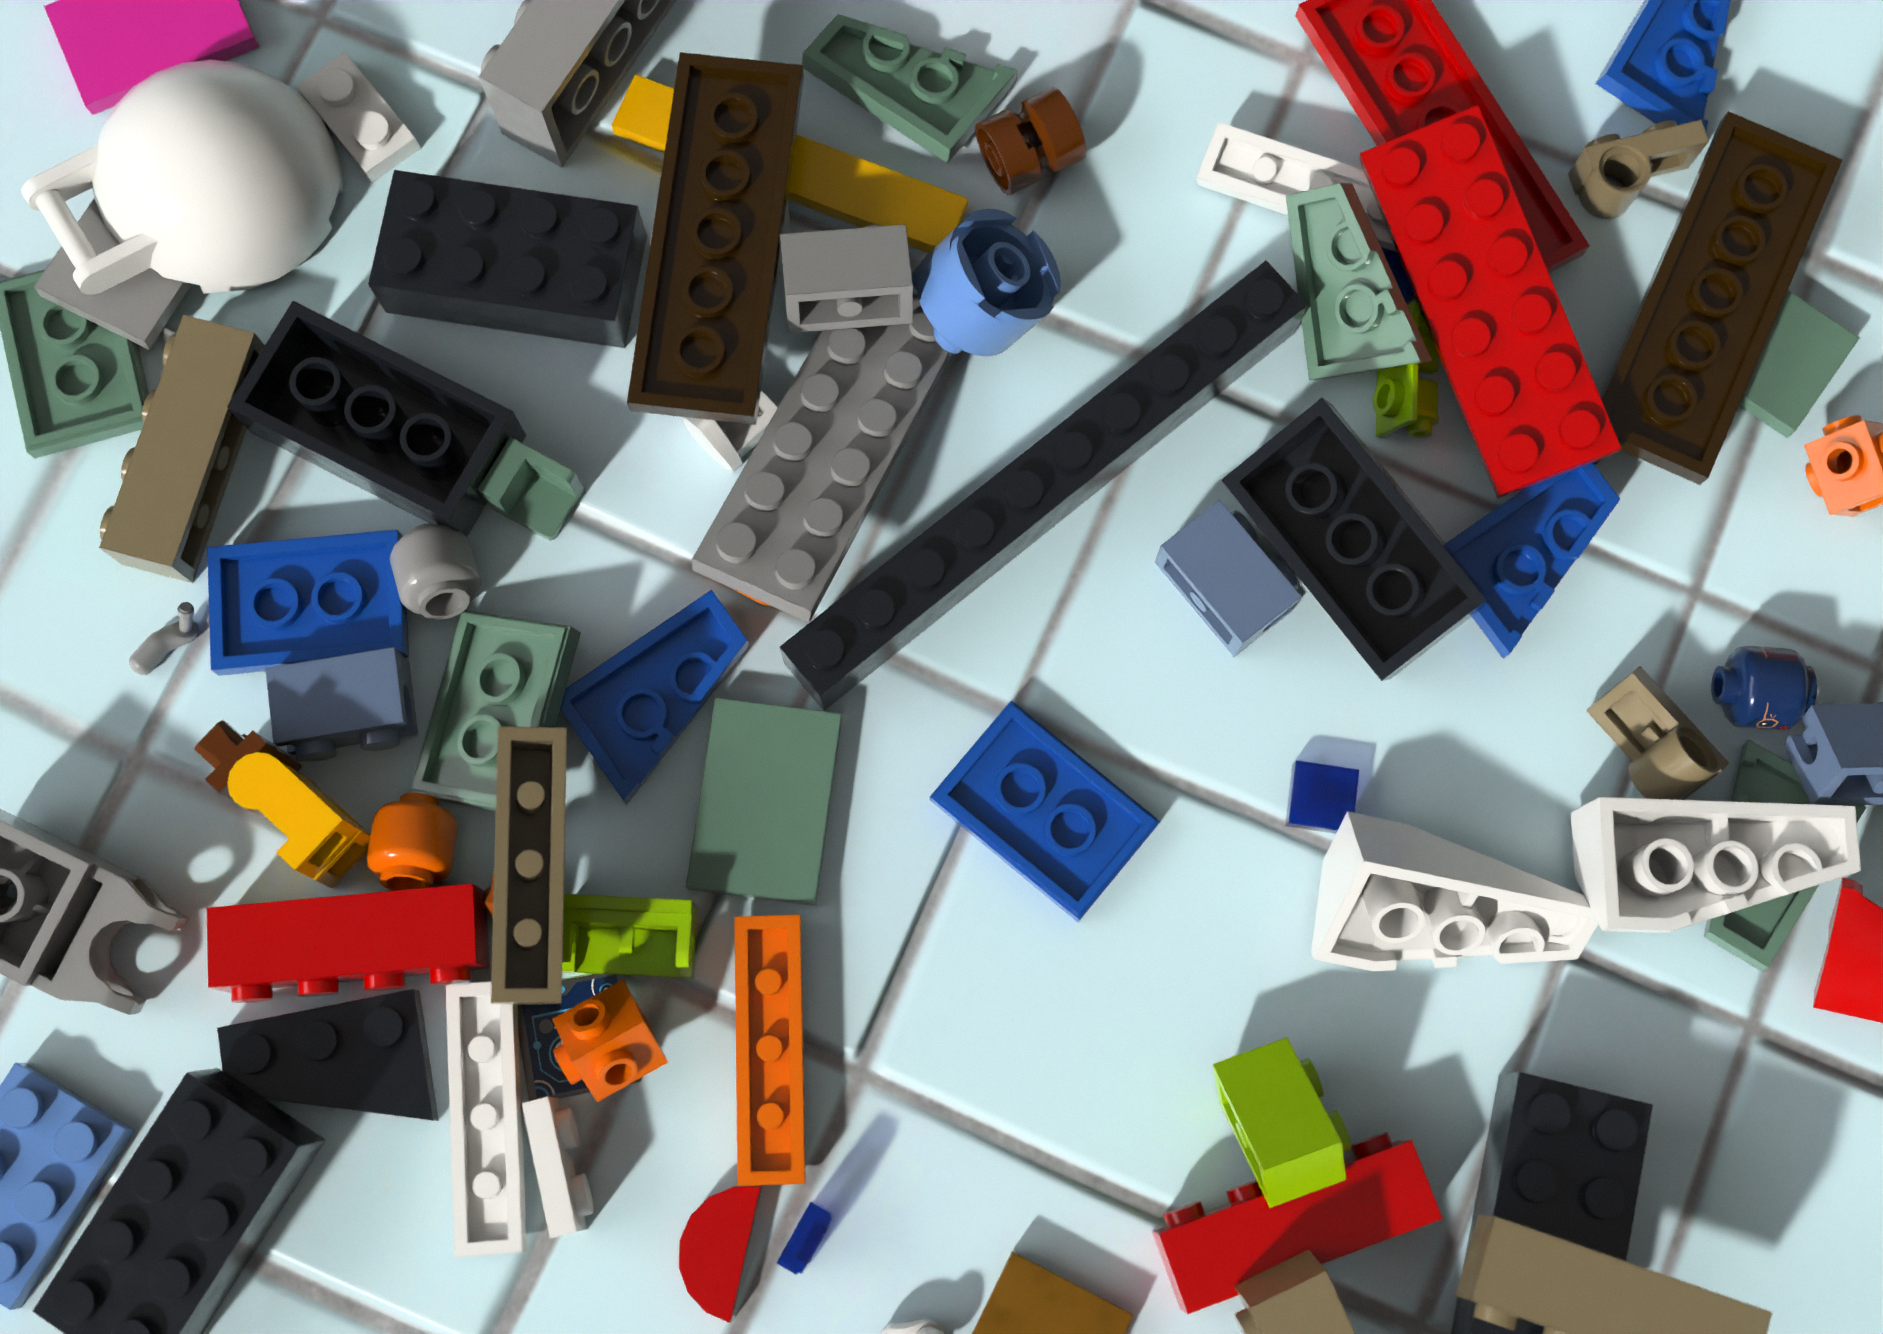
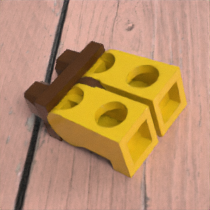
M221 720L196 744L194 749L215 768L205 780L218 793L273 823L289 838L276 853L295 871L333 888L368 851L370 833L318 785L301 775L298 771L303 766L290 754L252 730L248 735H241L229 723Z

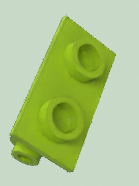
M1412 302L1407 306L1432 361L1377 370V388L1373 397V407L1376 412V437H1384L1405 426L1407 427V435L1410 437H1429L1432 435V426L1439 423L1438 382L1419 378V372L1431 375L1438 371V352L1423 315L1419 313L1418 302Z

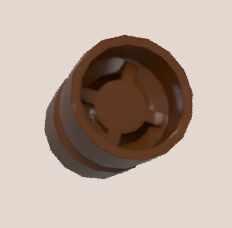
M1054 86L1022 101L1020 113L1018 114L1007 108L975 124L976 139L985 164L996 184L1007 196L1040 181L1041 172L1044 168L1054 174L1086 158V143L1078 119L1066 97Z

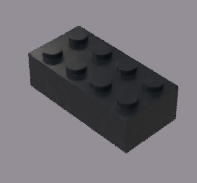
M394 170L368 285L386 313L625 348L647 234L637 205Z
M292 301L227 406L251 433L428 523L449 526L457 532L461 531L466 537H468L486 506V502L477 490L508 439L512 437L523 443L527 436L512 410L295 301Z
M1320 398L1222 479V482L1381 681L1393 678L1492 601L1338 410L1324 398Z
M219 1068L186 1072L32 1312L64 1334H203L326 1139Z
M1522 1072L1499 1075L1465 1259L1477 1216L1480 1214L1496 1216L1627 1261L1653 1104ZM1460 1297L1457 1298L1451 1334H1543V1326L1518 1318L1515 1331L1475 1318L1473 1314L1476 1303Z

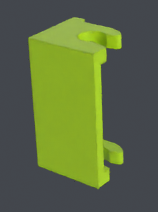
M564 894L562 972L694 979L699 907L693 900Z

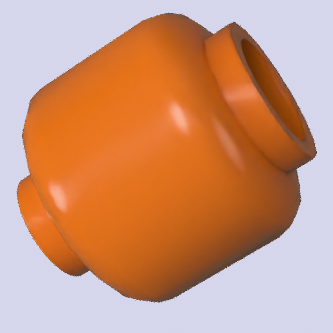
M406 793L400 797L399 801L383 805L373 816L367 852L369 869L380 878V884L391 891L433 887L434 884L441 883L452 872L458 833L457 820L448 810L439 806V801L435 797L424 793Z

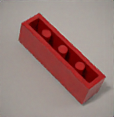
M462 884L207 908L208 988L231 993V1002L249 1003L272 1000L274 988L298 986V996L314 997L338 994L339 983L364 980V990L368 991L404 988L405 976L430 974V984L435 985L471 981L470 970L489 969L487 910L483 908L484 890L474 884Z
M1384 1132L1351 1144V1150L1354 1157L1344 1160L1345 1181L1269 1208L1257 1180H1253L1227 1190L1226 1194L1230 1203L1205 1212L1201 1201L1163 1214L1167 1226L1152 1231L1180 1310L1190 1314L1238 1296L1234 1285L1307 1249L1320 1264H1324L1443 1219L1413 1141L1398 1140L1391 1142L1388 1132Z

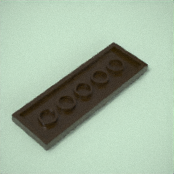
M680 52L627 397V405L630 411L756 425L781 248L780 234L783 233L804 81L803 65Z
M1728 111L1717 127L1600 395L1620 443L1621 451L1698 485H1701L1709 478L1843 159Z

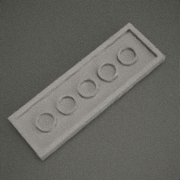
M913 293V323L821 331L692 558V571L810 623L953 354L944 350L937 343L934 337V327L926 317L917 294Z

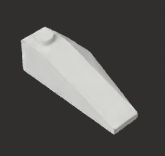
M1598 797L1571 812L1574 876L1602 931L1669 933L1861 871L1855 806Z
M1347 811L1323 859L1311 952L1314 960L1369 971L1396 970L1397 961L1432 959L1435 968L1456 967L1457 958L1493 955L1500 964L1574 960L1579 958L1599 923L1585 895L1409 824Z

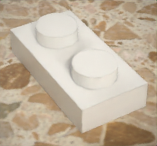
M346 52L296 86L300 94L318 113L329 131L372 183L421 149L413 134Z
M544 1097L522 1103L550 1239L587 1230L585 1215L593 1214V1200L586 1175L575 1174L570 1149L579 1147V1135L572 1109L570 1107L562 1109L560 1099L555 1097Z

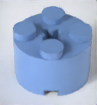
M981 209L971 213L933 248L912 272L913 286L917 291L920 305L926 317L934 327V337L937 343L950 353L957 354L963 350L977 356L1001 354L1045 318L1054 308L1052 306L1053 298L1060 292L1061 278L1052 252L1034 230L1026 236L1019 229L1011 225L1017 218L1005 211Z

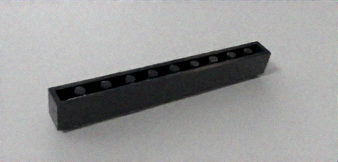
M1265 260L782 644L780 651L786 667L823 711L828 709L1296 332L1308 305L1270 263Z

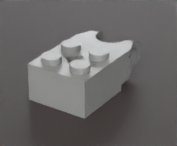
M0 809V974L24 986L35 987L59 1000L95 1002L128 1015L140 1013L147 999L135 992L129 983L117 974L111 963L110 949L114 937L122 927L131 922L152 924L171 932L175 930L183 931L189 918L168 906L145 879ZM11 884H15L18 893L14 906L11 905L15 899L7 896Z

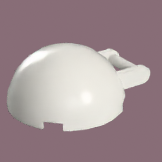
M203 60L185 62L155 72L133 86L112 109L101 130L96 146L31 177L22 186L21 193L30 208L42 212L76 268L73 273V279L83 294H99L149 268L154 269L164 278L200 285L205 294L250 290L281 278L305 262L326 239L332 229L329 217L335 206L337 194L343 195L344 179L341 156L328 128L301 94L279 79L253 67L237 62ZM93 188L94 199L106 228L120 243L99 255L93 249L65 201Z

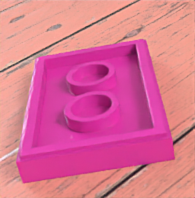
M58 0L44 6L83 103L92 115L114 107L133 86L155 72L185 62L203 60L227 61L260 47L240 0Z

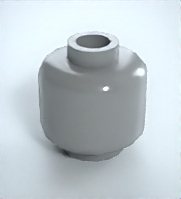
M422 524L405 534L396 542L391 551L390 563L399 598L409 611L432 620L449 619L461 614L477 596L481 587L480 574L471 543L461 531L457 532L446 525Z

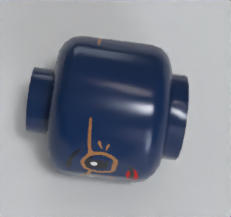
M1743 646L1736 648L1729 655L1725 666H1718L1715 669L1711 682V694L1714 703L1722 705L1725 717L1733 726L1789 730L1801 720V717L1808 711L1811 705H1815L1817 679L1814 669L1811 666H1806L1804 659L1795 650Z

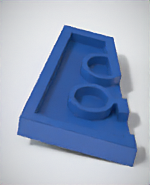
M1644 0L1595 84L1655 124L1674 120L1677 122V125L1702 120L1705 131H1707L1708 120L1704 119L1707 98L1714 91L1718 70L1714 69L1713 66L1718 39L1725 33L1731 0Z
M1593 463L1525 488L1446 543L1492 600L1475 613L1472 618L1503 659L1515 648L1522 638L1524 631L1537 613L1545 606L1555 592L1554 589L1574 561L1580 557L1620 501L1619 496Z
M712 590L565 689L560 710L626 805L749 647L748 640Z

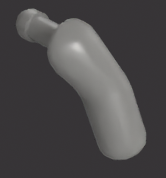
M181 603L177 608L179 621L153 632L130 656L129 665L135 673L148 675L170 651L186 645L197 638L199 626L193 621L194 606L191 603Z

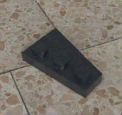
M410 989L217 1028L222 1071L264 1099L439 1121L419 990Z

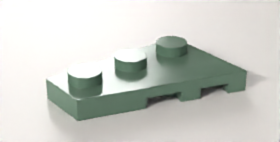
M840 14L835 16L802 54L803 69L946 163L953 158L975 132V124L985 120L1014 86L1018 72L1016 69L997 64L996 69L992 70L966 62L965 53L946 47L942 54L910 44L907 35Z
M1338 183L1285 195L1298 295L1308 305L1301 322L1309 380L1326 379L1432 361L1353 184Z
M1749 739L1742 747L1731 802L1811 804L1793 764ZM1853 805L1856 809L1857 822L1867 808L1864 805ZM1819 885L1707 920L1704 937L1761 972H1764L1770 967Z

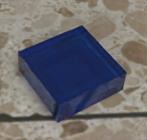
M1296 760L1292 764L1285 826L1336 834L1347 811L1355 813L1359 769Z
M814 1200L810 1201L776 1263L795 1275L802 1274L835 1218L832 1215L834 1212Z

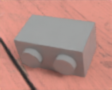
M906 224L892 226L869 225L863 228L826 231L812 229L800 233L780 234L789 333L913 323V283Z

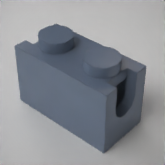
M1219 500L1160 546L1155 564L1233 657H1235L1289 615L1294 609L1292 606L1302 596L1296 590L1298 582L1288 566L1278 558L1270 560L1255 542L1258 536L1248 519L1237 510L1230 513Z
M395 647L265 668L273 744L278 747L286 745L287 753L296 755V760L329 759L336 756L335 748L360 744V748L365 751L390 749L400 745L399 737L418 734L410 663Z
M1826 702L1819 705H1811L1802 718L1806 727L1803 734H1791L1784 743V747L1810 803L1815 805L1843 806L1883 805V702L1876 704H1838Z

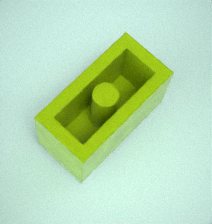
M1287 1037L1212 1064L1219 1103L1269 1208L1346 1180L1343 1152L1351 1149V1142L1345 1124L1337 1110L1326 1112L1319 1099L1323 1096V1088L1313 1063L1309 1058L1299 1061Z

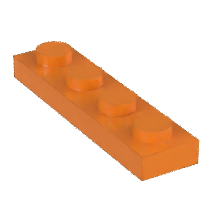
M800 914L735 916L737 1186L806 1184L802 917Z

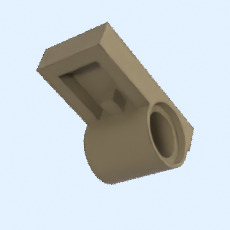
M1674 120L1663 121L1647 128L1642 134L1620 139L1618 134L1604 135L1592 140L1584 147L1579 158L1569 171L1568 176L1575 195L1579 196L1581 204L1590 214L1602 219L1616 218L1628 210L1650 177L1688 169L1708 144L1709 140L1702 120L1677 125V122ZM1605 175L1618 178L1624 187L1611 184Z
M1641 666L1636 668L1586 710L1631 759L1632 762L1628 768L1629 775L1635 787L1646 799L1685 800L1720 774L1729 764L1724 756Z

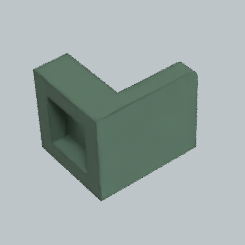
M512 437L508 439L477 489L489 508L550 541L556 539L585 492L583 485L573 470Z

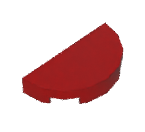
M734 1186L710 1196L690 1215L679 1241V1270L688 1294L706 1313L728 1323L732 1322L762 1186Z

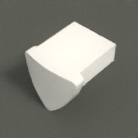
M761 391L756 425L683 417V421L697 443L721 466L734 472L743 464L741 458L757 445L778 407Z

